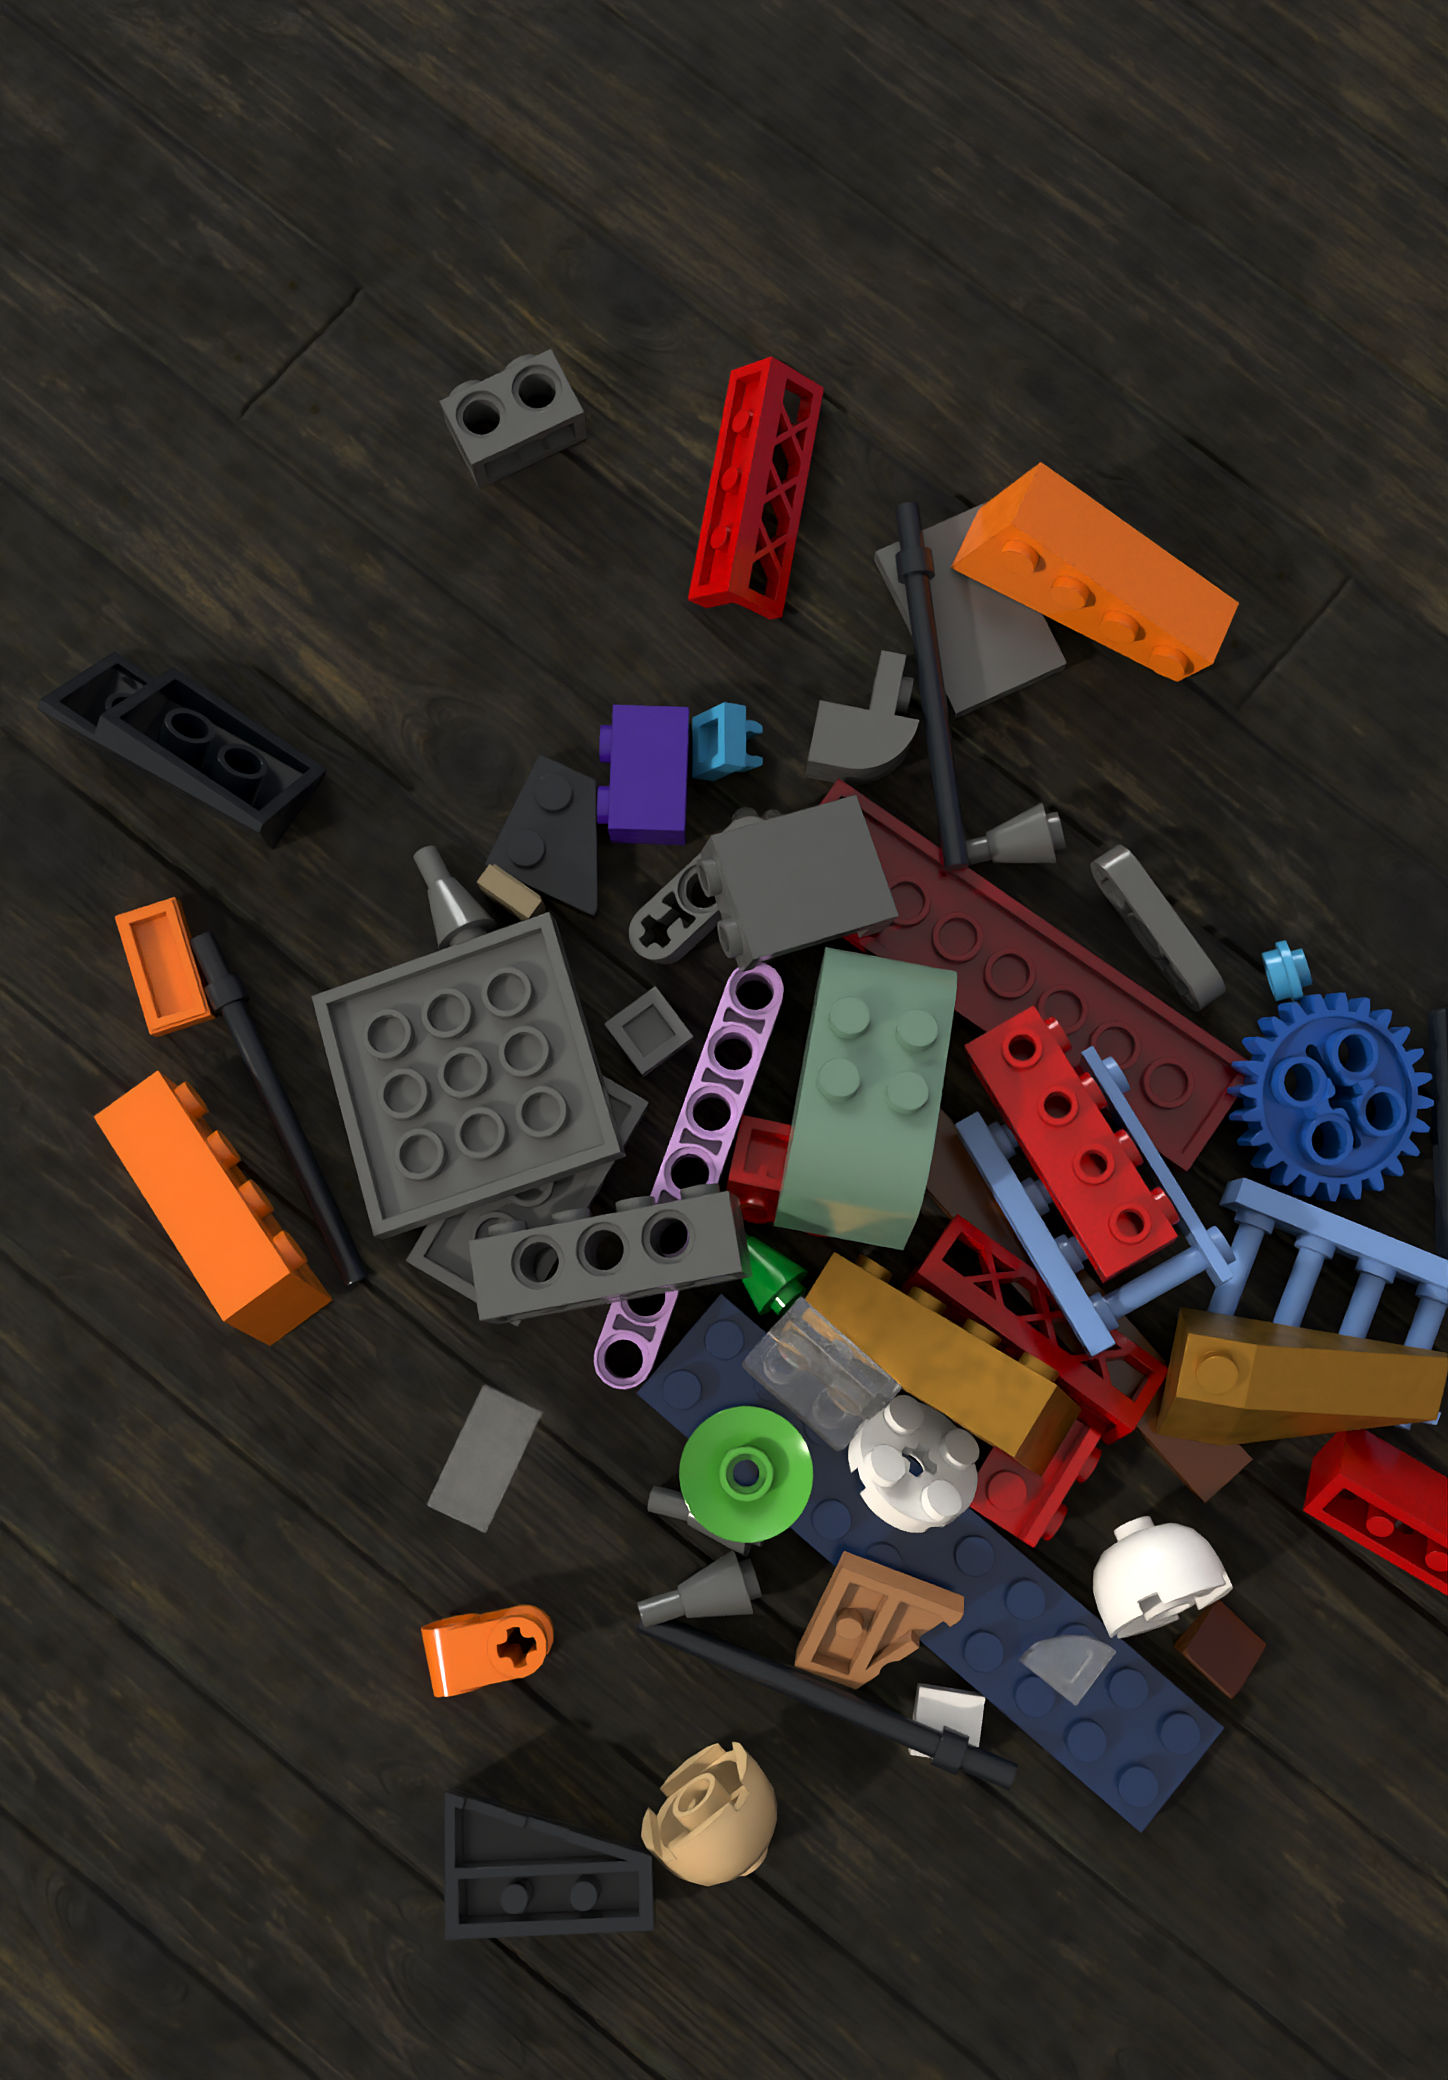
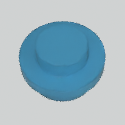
M1286 940L1276 942V949L1261 953L1271 991L1276 1002L1290 997L1293 1002H1299L1303 997L1302 987L1312 985V978L1305 955L1301 948L1290 951Z

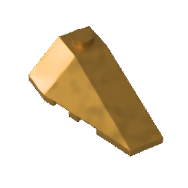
M1180 1307L1156 1428L1157 1434L1227 1446L1434 1421L1438 1418L1448 1374V1353Z

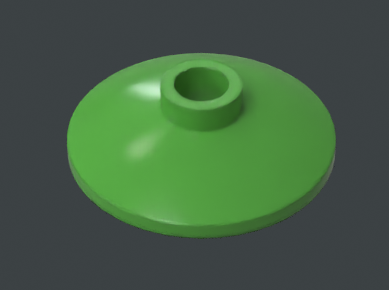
M738 1406L715 1413L701 1423L693 1432L682 1453L679 1480L681 1492L689 1511L705 1529L729 1541L753 1543L779 1535L798 1519L807 1505L811 1494L813 1465L806 1442L789 1421L777 1413L764 1408ZM750 1460L758 1466L759 1477L754 1484L743 1486L736 1482L733 1476V1469L738 1462Z

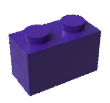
M613 704L612 725H601L599 744L600 763H611L610 786H598L597 823L608 824L611 843L685 845L690 727L689 707Z

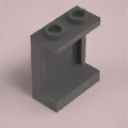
M857 795L711 835L701 851L702 859L697 860V873L701 887L707 897H715L722 920L717 922L718 936L722 949L728 958H736L741 972L754 969L764 960L857 933L858 937L862 938L882 932L899 916Z

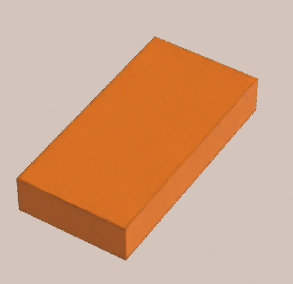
M172 897L116 915L115 920L150 1035L160 1037L215 1019L216 1015L204 991L206 982L202 969L190 944L192 936L181 901L176 897Z

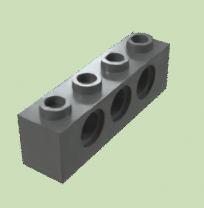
M702 1184L680 1190L681 1200L656 1205L654 1196H641L616 1202V1213L592 1217L591 1209H572L551 1215L553 1225L528 1229L527 1221H511L489 1226V1237L468 1241L479 1321L502 1324L753 1277L740 1199L730 1191L720 1192L719 1184ZM684 1223L689 1231L687 1248L676 1257L666 1258L660 1247L663 1232L672 1224ZM618 1235L624 1246L623 1257L615 1267L603 1270L597 1261V1249L605 1238ZM553 1247L559 1258L558 1269L549 1280L539 1282L533 1269L535 1258L542 1250Z

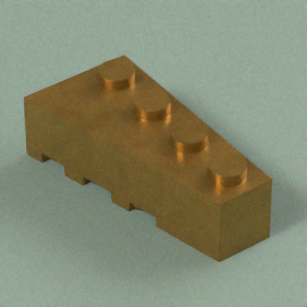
M834 1252L793 1319L883 1378H888L895 1385L932 1409L944 1413L951 1420L989 1445L1000 1448L1020 1462L1021 1465L1042 1477L1082 1410L1061 1388L1054 1384L1059 1372L1027 1352L1022 1354L1019 1361L1012 1359L997 1350L1002 1341L998 1335L967 1318L961 1328L942 1317L941 1315L947 1306L920 1288L913 1285L906 1295L892 1287L888 1282L893 1274L868 1257L859 1254L856 1261L852 1263Z

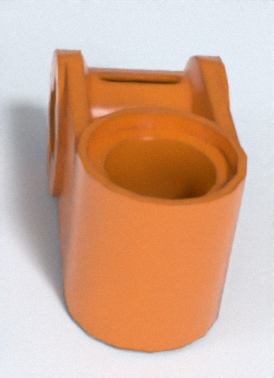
M518 1605L482 1614H462L434 1621L421 1627L435 1697L459 1695L480 1689L489 1684L531 1675L543 1664L554 1642V1626L550 1617L542 1609L533 1605ZM516 1627H520L523 1637H534L535 1639L527 1654H523L520 1644H509L507 1641Z

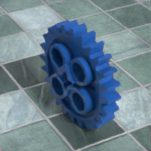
M1346 993L1326 994L1324 999L1321 994L1303 996L1300 1005L1297 1002L1278 1005L1280 1019L1273 1016L1262 1017L1258 1020L1259 1027L1265 1038L1258 1036L1244 1037L1242 1040L1245 1048L1253 1055L1251 1060L1233 1061L1231 1065L1237 1072L1245 1076L1243 1085L1227 1088L1228 1094L1242 1098L1244 1104L1243 1108L1232 1112L1229 1115V1119L1247 1122L1249 1130L1243 1133L1237 1140L1238 1145L1258 1146L1260 1149L1253 1157L1251 1165L1254 1168L1266 1169L1274 1166L1269 1182L1273 1185L1288 1186L1292 1183V1195L1311 1197L1314 1193L1316 1200L1336 1202L1338 1194L1342 1199L1357 1200L1361 1199L1362 1188L1370 1191L1383 1190L1382 1174L1386 1176H1402L1404 1174L1397 1156H1418L1420 1153L1416 1145L1409 1139L1411 1133L1429 1132L1430 1127L1425 1122L1416 1118L1417 1109L1434 1106V1100L1418 1095V1086L1430 1081L1432 1074L1425 1072L1415 1073L1412 1066L1424 1054L1423 1048L1404 1049L1402 1044L1407 1039L1411 1031L1410 1028L1404 1026L1387 1029L1392 1011L1380 1009L1370 1012V999L1366 997L1350 999L1348 1002ZM1342 1040L1347 1045L1349 1051V1060L1345 1068L1340 1063L1338 1057V1049ZM1309 1045V1055L1307 1056L1306 1048ZM1289 1068L1295 1073L1297 1080L1296 1090L1291 1097L1284 1085L1285 1075ZM1370 1098L1374 1102L1376 1109L1375 1118L1371 1125L1365 1114L1366 1104ZM1317 1126L1322 1130L1324 1137L1323 1146L1318 1154L1312 1145V1135Z

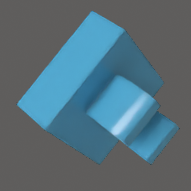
M723 702L692 718V778L715 781L734 772L743 773L763 765V757L751 756L746 753V739H751L763 733V726L756 721L746 720V706Z

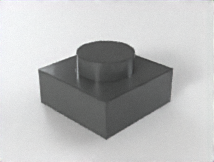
M656 986L604 1024L605 1028L642 1077L646 1076L694 1040L693 1035Z

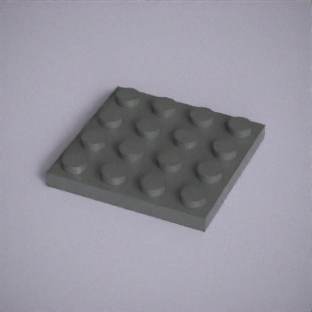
M550 912L311 996L374 1237L383 1240L626 1157L558 925Z

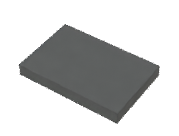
M986 502L923 530L925 547L930 548L933 555L935 577L930 580L947 707L953 720L1061 672L1067 665L1043 614L950 568L976 514ZM898 541L875 551L874 561L912 636L905 584L898 582L895 555L900 551Z

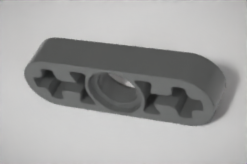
M754 816L743 817L734 821L723 832L765 820ZM701 853L634 915L630 923L629 939L633 949L642 957L656 964L668 965L679 961L717 926L719 920H722L717 902L707 908H698L692 900V888L699 879L697 860L702 859ZM676 901L684 911L696 918L691 925L679 917L681 914L672 908ZM657 921L666 926L673 923L666 931L671 941L665 947L657 943L650 944L655 938L651 927Z
M1118 844L1091 862L1090 868L1093 877L1102 892L1175 993L1190 1009L1198 1012L1226 992L1223 979L1214 964L1142 865L1127 848Z

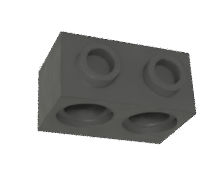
M552 349L538 355H522L511 361L504 371L483 381L470 380L457 386L450 393L449 397L439 401L447 428L478 489L587 439L584 411ZM538 395L549 396L553 399L549 405L543 408H531L526 405L529 399ZM482 421H493L498 424L496 429L488 434L479 435L471 432L473 426Z

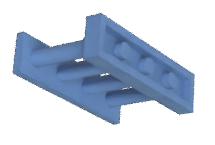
M1093 1046L1081 1052L1080 1066L1084 1073L1088 1072L1099 1086L1108 1104L1106 1109L1119 1130L1124 1129L1134 1142L1144 1162L1141 1166L1154 1187L1159 1186L1171 1201L1180 1219L1177 1225L1191 1246L1102 1297L1099 1292H1096L1089 1297L1087 1296L1075 1273L1084 1269L1082 1262L1088 1259L1074 1236L1069 1239L1065 1234L1055 1239L1052 1237L1041 1218L1042 1215L1050 1211L1048 1204L1053 1202L1040 1179L1034 1182L1029 1177L1020 1182L1007 1160L1016 1155L1014 1148L1019 1145L1007 1125L1003 1124L1000 1126L998 1121H995L987 1126L978 1111L955 1124L958 1137L1089 1359L1116 1344L1109 1333L1119 1327L1116 1320L1206 1270L1217 1288L1234 1277L1228 1265L1236 1261L1231 1247L1216 1226L1208 1230L1205 1229L1123 1094L1130 1090V1086L1122 1070L1111 1056L1101 1060Z
M1247 1178L1227 1182L1219 1205L1237 1212L1234 1222L1239 1224V1227L1231 1245L1236 1261L1228 1265L1234 1277L1215 1288L1207 1309L1208 1312L1234 1316L1264 1234L1271 1235L1273 1229L1277 1228L1297 1237L1294 1246L1299 1249L1272 1323L1300 1327L1325 1259L1331 1260L1334 1252L1357 1261L1354 1270L1360 1274L1338 1334L1365 1339L1385 1284H1393L1395 1277L1417 1285L1415 1296L1420 1298L1404 1346L1432 1350L1446 1308H1448V1260ZM1178 1312V1315H1177V1317H1176L1175 1324H1177V1322H1178L1179 1312ZM1438 1413L1437 1420L1419 1423L1437 1425L1441 1413ZM1412 1423L1393 1426L1410 1431Z

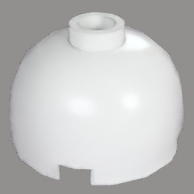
M1150 1516L1134 1519L1114 1530L1118 1542L1102 1553L1094 1569L1093 1593L1098 1611L1109 1636L1112 1638L1117 1635L1118 1639L1145 1633L1179 1620L1178 1613L1185 1611L1194 1604L1200 1610L1224 1597L1233 1589L1222 1562L1204 1537L1193 1528L1177 1523L1154 1526Z

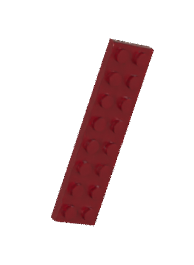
M838 778L820 805L857 795L899 915L882 932L859 938L858 934L854 933L842 938L867 955L956 971L957 991L953 1015L982 1035L1033 1005L1043 1021L1053 1016L1070 1041L1072 1051L1066 1053L1065 1056L1078 1077L1084 1074L1080 1066L1082 1051L1093 1046L1101 1060L1111 1056L1122 1070L1130 1086V1090L1123 1095L1163 1161L1180 1173L1187 1172L1238 1098L1228 1094L1227 1088L1244 1084L1245 1076L1231 1067L1232 1062L1248 1060L970 868L945 870L941 848ZM1106 1108L1100 1110L1105 1120L1119 1130Z

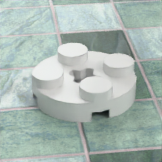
M898 1395L887 1404L875 1409L856 1428L849 1444L848 1461L851 1473L858 1467L860 1479L866 1487L860 1494L867 1506L877 1516L900 1530L910 1533H924L930 1527H944L950 1524L970 1506L977 1489L975 1462L979 1458L980 1451L974 1437L968 1431L957 1428L945 1415L928 1405L918 1402L911 1396ZM902 1453L913 1456L921 1464L923 1472L918 1477L909 1472L910 1462L902 1456Z

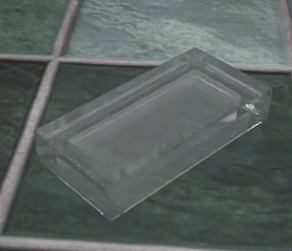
M484 1384L430 1496L427 1506L486 1533L544 1411Z

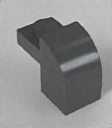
M881 651L869 710L820 700L805 777L833 783L839 778L848 785H864L884 778L901 764L911 747L919 723L917 719L895 715V713L907 714L914 678L902 676L906 655Z

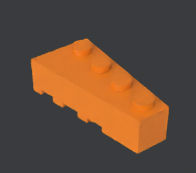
M1042 462L979 509L950 567L1176 682L1214 663L1239 605V602Z
M156 1071L93 1117L223 1322L271 1346L333 1301V1299L306 1263L308 1262L299 1245L287 1231L281 1228L271 1214L274 1208L266 1195L253 1180H247L236 1165L241 1161V1158L233 1145L221 1131L216 1130L213 1132L202 1117L209 1110L196 1090L187 1081L178 1086L160 1071Z

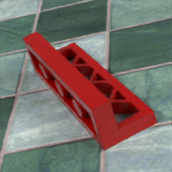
M772 356L731 370L688 596L689 601L704 608L734 602L769 620L783 616L824 387ZM785 389L801 398L797 422L791 424L783 405ZM779 443L789 464L787 477L783 481H780L772 462L774 447ZM770 501L778 520L776 536L772 539L769 538L761 519L764 504ZM758 559L768 579L765 596L749 588L752 566Z
M956 1214L926 1258L911 1272L899 1290L907 1295L913 1285L920 1288L947 1306L941 1315L942 1317L961 1328L967 1318L998 1335L1002 1341L997 1350L1012 1359L1019 1361L1022 1354L1027 1352L1059 1372V1375L1054 1384L1061 1388L1082 1409L1077 1420L1102 1433L1100 1440L1107 1445L1134 1431L1168 1372L1167 1366L1116 1329L1109 1332L1116 1344L1109 1348V1351H1104L1092 1359H1089L1087 1354L1070 1355L1059 1347L1053 1323L1065 1322L1067 1320L1040 1274L959 1214ZM956 1238L978 1253L983 1275L964 1277L942 1261ZM995 1266L1003 1272L996 1273ZM1018 1282L1029 1290L1036 1314L1017 1316L1004 1306L999 1284ZM985 1286L987 1293L979 1287ZM1049 1306L1055 1309L1056 1311L1050 1312ZM1033 1325H1038L1040 1332L1037 1331V1330H1036L1035 1328H1033L1032 1326H1033ZM1124 1360L1145 1375L1144 1380L1132 1399L1112 1386L1106 1362ZM1092 1364L1093 1371L1085 1365Z

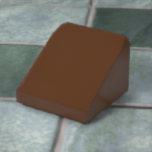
M1217 1600L1206 1607L1175 1642L1173 1647L1217 1689L1232 1700L1241 1690L1267 1644L1220 1600Z

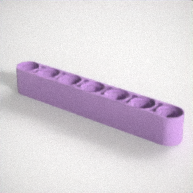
M760 962L754 969L741 972L738 967L732 972L727 981L650 1195L655 1197L656 1205L681 1200L680 1189L672 1181V1171L675 1165L682 1159L691 1157L704 1162L709 1171V1179L706 1184H718L741 1117L781 1009L784 992L782 979L777 971L766 963ZM752 980L766 984L772 993L773 998L766 1007L758 1010L744 1007L738 1001L736 995L737 990L742 984ZM737 1039L749 1047L752 1058L742 1069L728 1070L722 1067L716 1060L715 1051L725 1040ZM704 1099H719L729 1108L731 1116L723 1128L708 1131L699 1127L694 1121V1109ZM687 1227V1241L684 1244L683 1248H681L676 1253L664 1254L666 1258L676 1257L683 1253L684 1250L687 1248L689 1243V1231ZM680 1290L665 1293V1302L661 1310L651 1316H642L636 1313L630 1306L629 1300L611 1304L595 1348L593 1360L596 1373L604 1383L612 1388L625 1390L636 1387L648 1377L655 1364ZM622 1339L630 1340L637 1344L643 1355V1363L639 1372L627 1378L614 1374L608 1367L606 1360L607 1352L611 1345Z

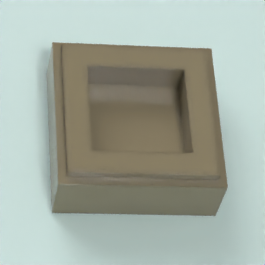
M489 864L477 880L483 895L520 921L547 913L540 895L495 864L493 866Z

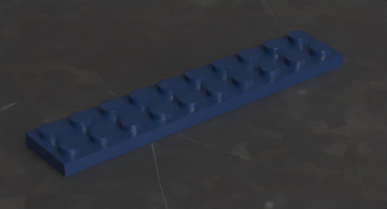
M722 1294L719 1295L637 1392L643 1400L688 1439L706 1419L715 1413L732 1407H760L775 1412L789 1421L806 1442L813 1465V1485L809 1500L801 1515L790 1528L835 1567L843 1552L846 1551L964 1596V1614L959 1622L950 1627L943 1621L920 1636L919 1640L1139 1832L1142 1833L1223 1731L1224 1727L1126 1642L1121 1638L1118 1639L1117 1635L1111 1638L1105 1625L969 1507L950 1524L942 1528L930 1527L924 1533H910L900 1530L877 1516L867 1506L860 1494L866 1487L860 1479L858 1467L851 1473L848 1461L851 1437L856 1428L866 1418ZM902 1453V1456L910 1462L909 1472L918 1477L923 1472V1468L909 1455ZM742 1460L733 1469L734 1479L743 1486L752 1485L759 1477V1468L753 1461Z

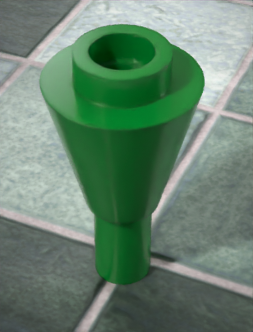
M745 1232L753 1277L741 1280L760 1315H764L773 1309L780 1316L795 1305L807 1291L801 1282L808 1271L756 1237H749Z

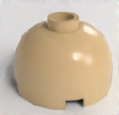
M732 1742V1751L726 1752L717 1743L704 1748L687 1759L661 1786L660 1790L667 1797V1800L661 1806L658 1815L648 1807L643 1818L641 1838L646 1848L667 1870L680 1879L704 1886L728 1882L755 1871L767 1855L768 1846L777 1821V1802L774 1788L757 1762L740 1743Z

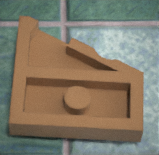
M844 1551L796 1649L794 1667L856 1690L879 1675L881 1668L887 1663L900 1661L919 1648L920 1636L941 1622H946L950 1627L959 1622L964 1614V1596Z

